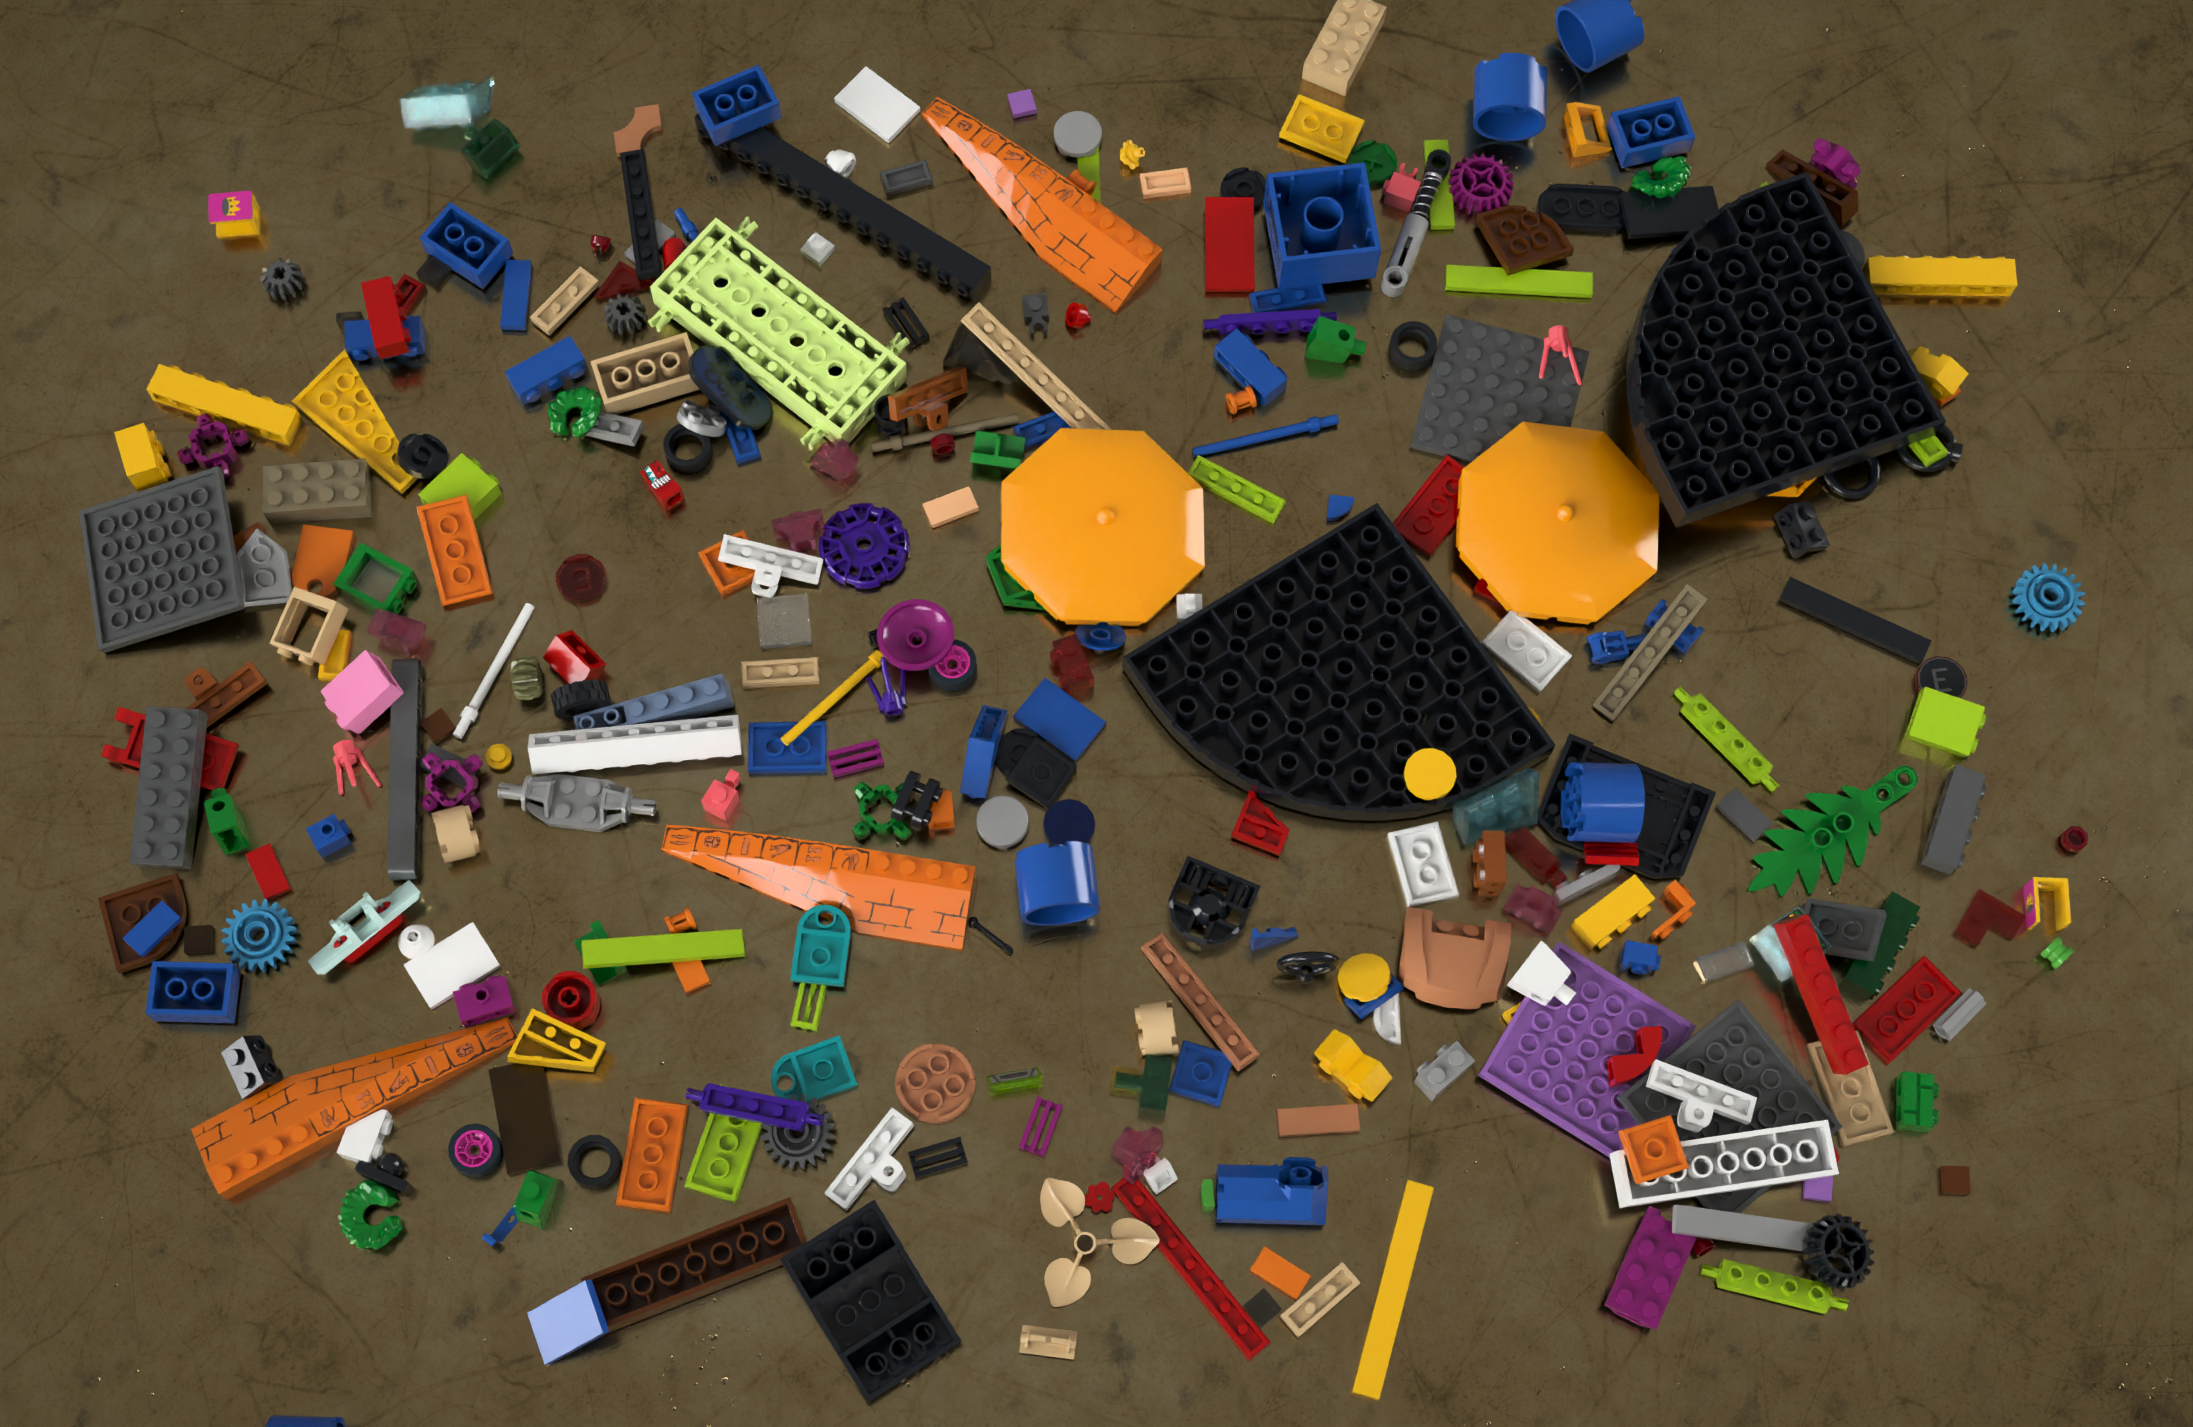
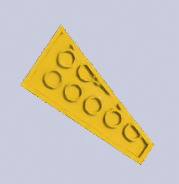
M344 349L292 400V403L358 459H366L370 469L403 494L418 478L406 473L399 466L396 457L400 442Z

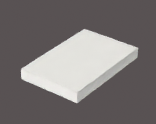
M867 66L834 98L837 105L887 143H890L920 112V106Z
M1510 610L1481 644L1489 654L1539 694L1567 664L1572 655L1526 617L1516 616L1517 613Z
M1438 821L1388 833L1387 837L1407 907L1414 908L1459 897L1460 894Z
M473 922L431 947L423 955L417 956L404 964V967L431 1010L454 997L453 991L459 990L460 986L468 983L475 984L501 967Z

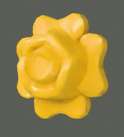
M1127 140V142H1123V148L1120 149L1119 157L1123 164L1128 165L1133 170L1139 166V158L1145 156V150L1143 147L1138 148L1131 140Z

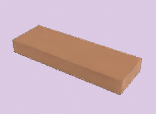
M1358 1104L1277 1109L1279 1138L1360 1132Z

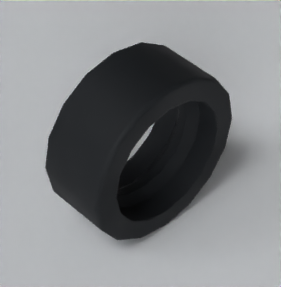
M1409 321L1398 326L1394 330L1389 344V354L1392 361L1398 367L1408 371H1418L1426 368L1431 364L1437 350V338L1434 331L1428 325L1417 321ZM1416 335L1427 343V351L1423 356H1407L1399 349L1400 339L1404 336Z
M678 424L671 428L664 437L663 448L667 462L673 469L679 472L693 473L700 471L711 459L712 446L709 436L695 433L682 424ZM692 436L702 442L703 448L701 453L693 459H679L673 452V446L680 438Z
M588 1135L580 1138L572 1146L568 1154L567 1165L570 1174L581 1186L588 1189H600L610 1185L617 1178L621 1170V1157L617 1147L608 1138L601 1135ZM592 1146L604 1148L609 1153L611 1159L607 1172L597 1178L585 1176L580 1171L578 1165L581 1153Z

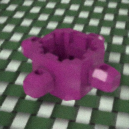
M1822 138L1817 139L1813 144L1815 153L1811 156L1813 166L1855 189L1857 187L1856 177L1861 173L1859 164L1844 147Z
M209 414L199 415L197 419L198 428L193 429L188 436L191 447L187 446L177 452L181 464H188L196 459L204 470L218 466L223 470L224 479L228 478L230 474L228 466L234 464L238 458L235 446L238 445L240 447L250 441L248 433L245 429H239L231 434L225 424L218 421L213 422ZM217 435H220L221 438L224 437L226 448L222 449V454L216 452L210 454V458H207L206 455L203 456L201 445L205 444V439L211 441L217 439Z
M433 752L427 754L423 758V763L428 770L432 769L433 772L426 777V788L432 794L428 793L422 799L421 805L427 811H432L440 803L443 806L449 807L458 806L460 803H463V806L469 805L471 813L476 812L481 807V803L475 795H471L478 788V778L472 772H476L482 766V759L477 754H474L464 760L465 764L460 759H448L441 763L442 759ZM450 767L456 768L466 779L465 782L467 783L465 788L454 799L449 798L436 782Z

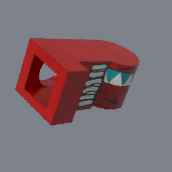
M655 460L639 471L643 480L665 511L684 499L682 488L665 471L659 461Z

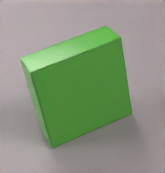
M1204 1179L1201 1183L1204 1212L1214 1211L1215 1208L1213 1179Z

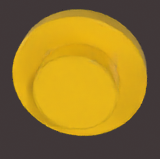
M494 744L487 750L485 759L491 768L504 769L510 764L512 753L506 745Z

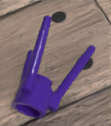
M881 657L882 671L887 692L883 693V698L871 676H867L866 680L878 702L879 711H884V714L887 716L896 715L904 712V706H907L906 670L901 669L900 694H898L897 690L892 689L886 659Z

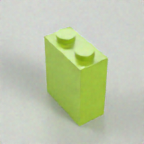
M461 453L418 495L423 505L468 495L475 520L502 494L498 486L500 482L492 473L488 472L486 474L481 470L482 466L473 457L468 459Z
M1925 686L1919 691L1904 738L1965 758L1976 750L1978 739L1975 736L1977 730L1982 729L1985 723L1986 715L1983 714L1985 707Z

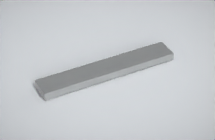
M1674 1205L1672 1212V1233L1796 1251H1803L1804 1248L1808 1247L1802 1240L1809 1237L1806 1231L1813 1227L1812 1223L1684 1205Z

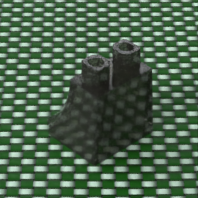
M963 323L958 327L943 359L944 365L951 368L965 367L966 372L978 375L991 382L1000 380L1010 384L1015 381L1017 375Z

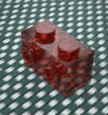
M1075 633L1052 641V651L1049 652L1053 666H1057L1060 674H1058L1061 687L1063 689L1066 688L1071 697L1093 690L1094 677L1077 634Z

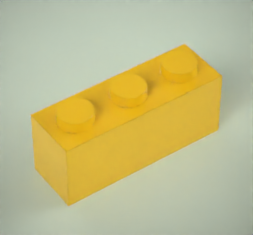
M1633 875L1576 918L1571 928L1590 951L1597 946L1599 949H1602L1613 940L1610 936L1618 931L1622 934L1631 927L1632 923L1630 921L1636 916L1640 919L1646 916L1652 910L1651 904L1655 897L1639 878Z

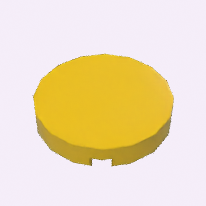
M1434 748L1421 749L1415 752L1407 760L1404 769V778L1408 790L1416 797L1424 800H1433L1446 796L1452 790L1457 777L1456 767L1452 759L1443 751Z
M1362 953L1352 956L1343 963L1339 969L1338 982L1341 992L1351 1000H1353L1352 998L1359 999V1002H1368L1377 999L1387 991L1389 982L1391 983V973L1388 963L1382 957L1375 954Z

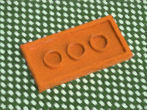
M468 495L416 507L442 606L493 594Z
M635 1098L616 1206L671 1213L689 1111L688 1104Z

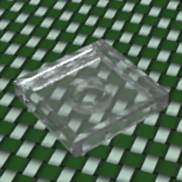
M808 593L757 598L761 649L812 644Z

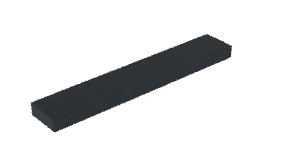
M644 149L620 153L637 278L641 281L660 277L663 273L646 154Z
M1792 577L1789 578L1779 599L1780 602L1919 665L1923 662L1932 641Z

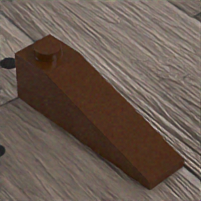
M1782 149L1766 164L1767 168L1781 180L1808 172L1836 223L1843 226L1859 211L1857 190Z

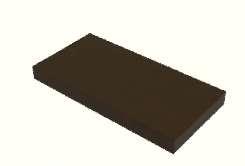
M515 1063L489 1069L507 1174L513 1175L561 1164L562 1159L545 1067Z

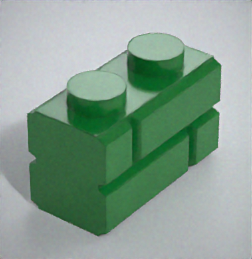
M1904 1071L1897 1076V1130L1926 1133L1932 1130L1934 1125H1937L1939 1115L1938 1110L1934 1109V1099L1938 1098L1939 1085L1934 1083L1933 1074Z

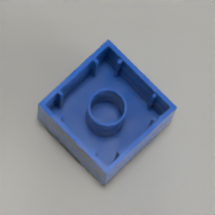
M1365 162L1267 174L1263 204L1278 289L1376 277L1381 246Z

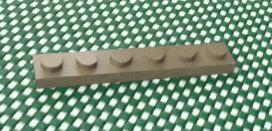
M1686 584L1592 707L1613 722L1708 599Z

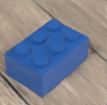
M759 65L692 92L695 109L715 146L782 118L779 101Z
M1680 96L1611 112L1606 127L1621 168L1690 152L1695 140V134Z
M451 202L420 237L426 253L482 289L487 286L503 267L506 260L513 255L509 239Z
M152 961L146 1015L153 1021L235 1023L241 971L233 963Z

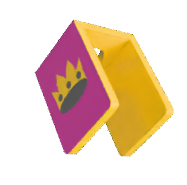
M252 190L208 195L210 224H216V236L218 238L260 234V206Z
M2033 877L2023 886L2026 930H2032L2040 923L2038 891H2053L2056 931H2062L2071 923L2068 878Z

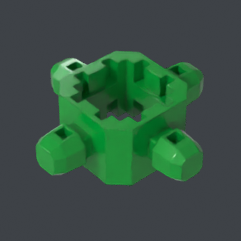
M860 782L855 786V795L860 799L859 814L862 822L859 821L854 826L853 834L859 840L869 836L871 830L878 837H888L894 832L899 839L904 841L911 836V827L905 822L907 819L906 815L902 822L891 818L887 824L884 822L881 825L868 814V808L876 804L878 799H889L894 805L904 783L897 786L895 792L888 785H878L873 790L864 782Z

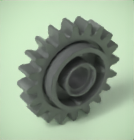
M791 1094L790 1100L798 1101L796 1096ZM802 1094L800 1102L807 1103V1095ZM815 1097L808 1103L810 1105V1113L824 1115L823 1125L807 1123L804 1127L805 1133L801 1138H793L791 1129L761 1124V1127L767 1130L768 1133L760 1137L762 1140L769 1141L763 1148L766 1151L774 1149L770 1158L775 1160L781 1156L779 1165L782 1167L789 1161L790 1169L794 1170L799 1162L800 1167L805 1170L807 1161L816 1166L815 1157L819 1156L825 1159L826 1157L822 1150L833 1149L827 1143L828 1140L836 1139L835 1135L829 1133V1130L836 1128V1125L834 1123H827L833 1115L831 1113L823 1114L827 1106L823 1103L816 1107L818 1099Z

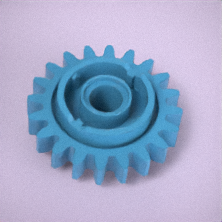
M2043 563L2039 569L2034 565L2029 571L2025 570L2021 575L2022 578L2019 577L2015 582L2017 587L2014 588L2012 593L2017 596L2013 599L2012 603L2020 604L2015 612H2024L2025 615L2022 621L2031 619V628L2038 623L2040 624L2041 632L2047 626H2049L2052 633L2058 627L2063 631L2068 624L2072 625L2076 618L2082 614L2080 609L2085 605V602L2080 599L2085 595V592L2077 591L2082 584L2072 582L2075 578L2074 574L2069 577L2065 576L2066 568L2058 572L2056 564L2050 570L2046 563ZM2044 594L2049 595L2053 601L2047 600Z
M254 899L251 908L242 903L243 912L240 913L234 909L233 914L236 918L234 920L226 918L230 928H223L221 930L228 936L221 940L223 945L228 946L224 949V953L227 956L232 955L230 961L233 964L239 962L238 966L242 970L248 966L249 970L255 973L259 966L261 971L265 973L268 964L277 969V959L285 963L286 959L283 954L285 952L293 954L292 949L288 945L297 943V940L290 936L298 932L294 926H291L295 920L291 916L287 917L289 912L285 908L280 910V905L277 902L273 903L270 907L269 901L264 899L260 906ZM265 931V935L261 940L254 941V937L258 932Z

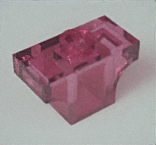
M841 438L824 442L809 464L816 470L826 472L835 480H841L849 476L860 458L849 449L850 444Z
M821 508L807 512L796 511L786 517L771 520L775 539L787 541L791 551L803 552L817 548L815 535L824 527Z
M376 608L367 632L369 635L383 641L385 646L409 653L411 648L418 649L427 626L424 622Z
M1516 885L1503 908L1550 935L1563 910L1555 905L1554 897L1533 885L1530 888Z
M1127 1126L1112 1146L1114 1159L1123 1164L1124 1178L1129 1183L1134 1185L1147 1167L1150 1168L1155 1162L1157 1152L1164 1144L1160 1129L1152 1126L1146 1131H1136Z

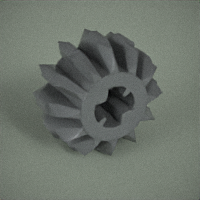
M278 257L277 263L269 261L270 267L262 268L263 275L260 276L264 291L267 294H271L275 300L281 296L286 301L287 295L290 294L296 297L295 290H302L301 283L304 281L300 266L297 263L294 264L289 258L285 262L280 257Z
M629 292L625 297L618 293L617 300L609 298V306L604 308L606 314L604 319L609 324L610 330L612 332L618 330L621 336L625 331L632 335L634 328L641 330V323L646 322V315L644 314L646 308L645 305L641 304L640 298L638 296L632 298Z

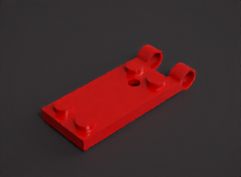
M118 707L114 720L133 726L125 750L105 744L101 757L140 769L146 715ZM206 734L201 788L212 791L216 788L225 787L239 748L238 743Z

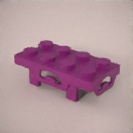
M1649 1206L1630 1243L1604 1306L1639 1326L1655 1331L1697 1237L1672 1233V1222L1661 1216L1662 1211Z

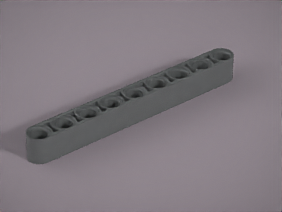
M420 658L392 660L391 674L404 694L391 705L388 819V876L390 881L418 879L419 765L421 763L420 722L422 703V665Z

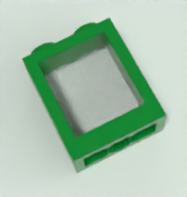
M360 543L333 585L340 595L391 620L394 614L397 615L401 611L407 594H411L416 588L417 577L413 569Z

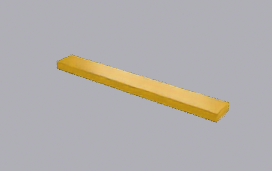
M1411 1180L1406 1182L1352 1393L1375 1400L1380 1399L1434 1187Z

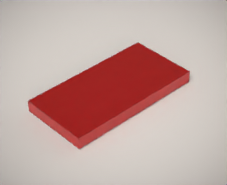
M1205 197V292H1254V197Z
M1449 455L1444 457L1393 522V525L1407 544L1428 559H1430L1456 526L1457 517L1460 509H1458L1459 478L1465 466Z
M1924 955L1852 1024L1855 1031H1859L1860 1037L1889 1064L1963 993Z

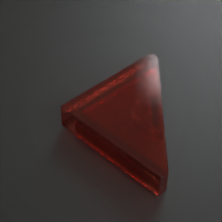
M619 261L594 296L596 300L601 301L615 298L618 293L624 296L628 292L633 294L651 290L650 286L656 280L651 278L639 281L636 269Z

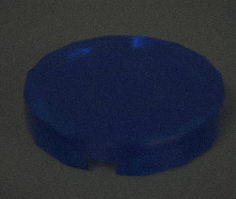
M1066 799L1058 801L1045 814L1043 822L1045 837L1053 845L1061 844L1066 846L1067 841L1088 843L1094 835V815L1087 805L1078 800Z

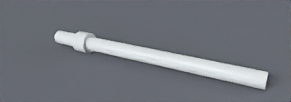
M529 603L524 605L469 706H465L460 714L462 718L453 732L455 737L462 739L470 723L475 722L479 715V707L535 609L533 605Z

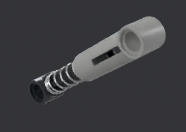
M1437 149L1428 155L1424 179L1422 180L1423 186L1419 188L1420 194L1415 198L1416 204L1412 206L1413 212L1405 217L1383 274L1381 289L1388 297H1399L1405 290L1429 225L1426 219L1429 218L1427 215L1428 211L1432 209L1431 203L1435 201V193L1439 192L1437 189L1438 185L1447 177L1451 166V156L1444 150ZM1434 163H1439V164H1441L1443 167H1442V168H1436L1433 164H1434ZM1403 251L1407 252V255L1405 257L1402 267H1400L1398 265L1402 257ZM1396 279L1400 283L1395 285L1390 283L1389 280Z

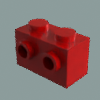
M573 630L556 635L543 656V659L550 664L551 668L558 672L568 684L583 680H598L607 665Z

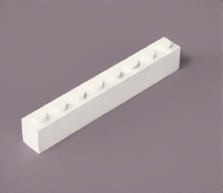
M738 715L529 734L528 753L532 775H549L554 772H576L585 769L601 770L607 767H629L638 764L653 765L659 762L671 761L677 763L691 759L729 758L741 755L742 741Z

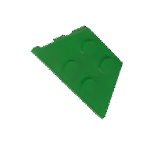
M1000 543L997 548H994L986 556L985 561L1002 604L1004 606L1045 610L1034 599L1035 596L1030 590L1026 591L1004 570L1005 566L1001 561Z

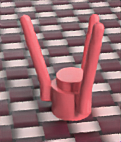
M1562 325L1553 326L1548 331L1549 337L1544 338L1539 378L1542 379L1544 377L1549 349L1552 347L1554 351H1562L1565 358L1569 356L1577 384L1581 385L1582 380L1572 350L1568 328Z
M342 740L333 746L335 753L333 760L336 766L340 795L344 794L342 766L346 767L351 785L353 787L357 785L351 766L357 762L356 758L360 760L378 787L382 786L377 775L363 756L361 748H355L352 740Z

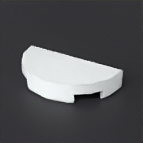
M1397 993L1374 1010L1372 1020L1376 1032L1383 1040L1390 1044L1401 1045L1399 993Z

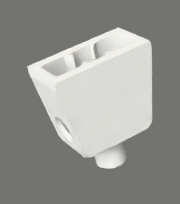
M1543 941L1539 942L1507 984L1513 990L1544 1006L1548 1004L1553 996L1567 1005L1576 994L1575 991L1564 984L1571 974L1570 969Z

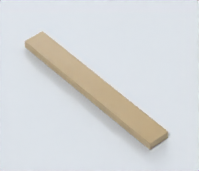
M980 302L962 318L961 322L1071 428L1112 430Z

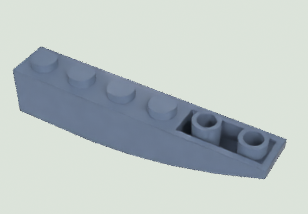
M718 674L575 715L573 718L576 730L686 720L734 707L730 683L722 674Z

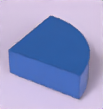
M1329 495L1327 521L1338 520L1347 514L1353 506L1355 497Z

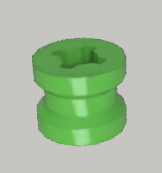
M2057 936L2040 955L2043 958H2048L2051 961V966L2057 969L2074 950L2063 945L2062 939Z

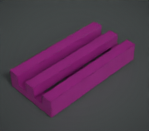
M878 739L827 752L834 778L884 766ZM873 748L875 749V750H871V751H867V752H863V753H859V754H856V755H852V756H848V757H844V758H840V759L834 760V758L842 757V756H845V755H849V754H853V753H857V752H861V751H865V750H869V749H873ZM874 756L877 757L876 760L848 766L841 769L836 768V766L857 762Z
M1037 1096L1019 1148L1045 1157L1063 1105L1055 1104L1050 1100L1046 1101ZM1044 1106L1045 1108L1031 1146H1029L1027 1141L1039 1108ZM1050 1109H1053L1055 1112L1041 1149H1038L1036 1147Z

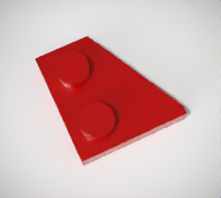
M1249 790L1231 837L1280 856L1290 830L1282 821L1275 817L1268 806L1265 807L1256 797L1254 791Z

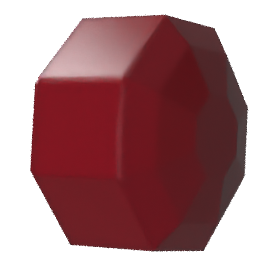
M939 434L930 440L934 454H946L955 448V442L951 434Z
M2070 826L2061 834V845L2067 852L2078 853L2088 844V834L2081 827Z

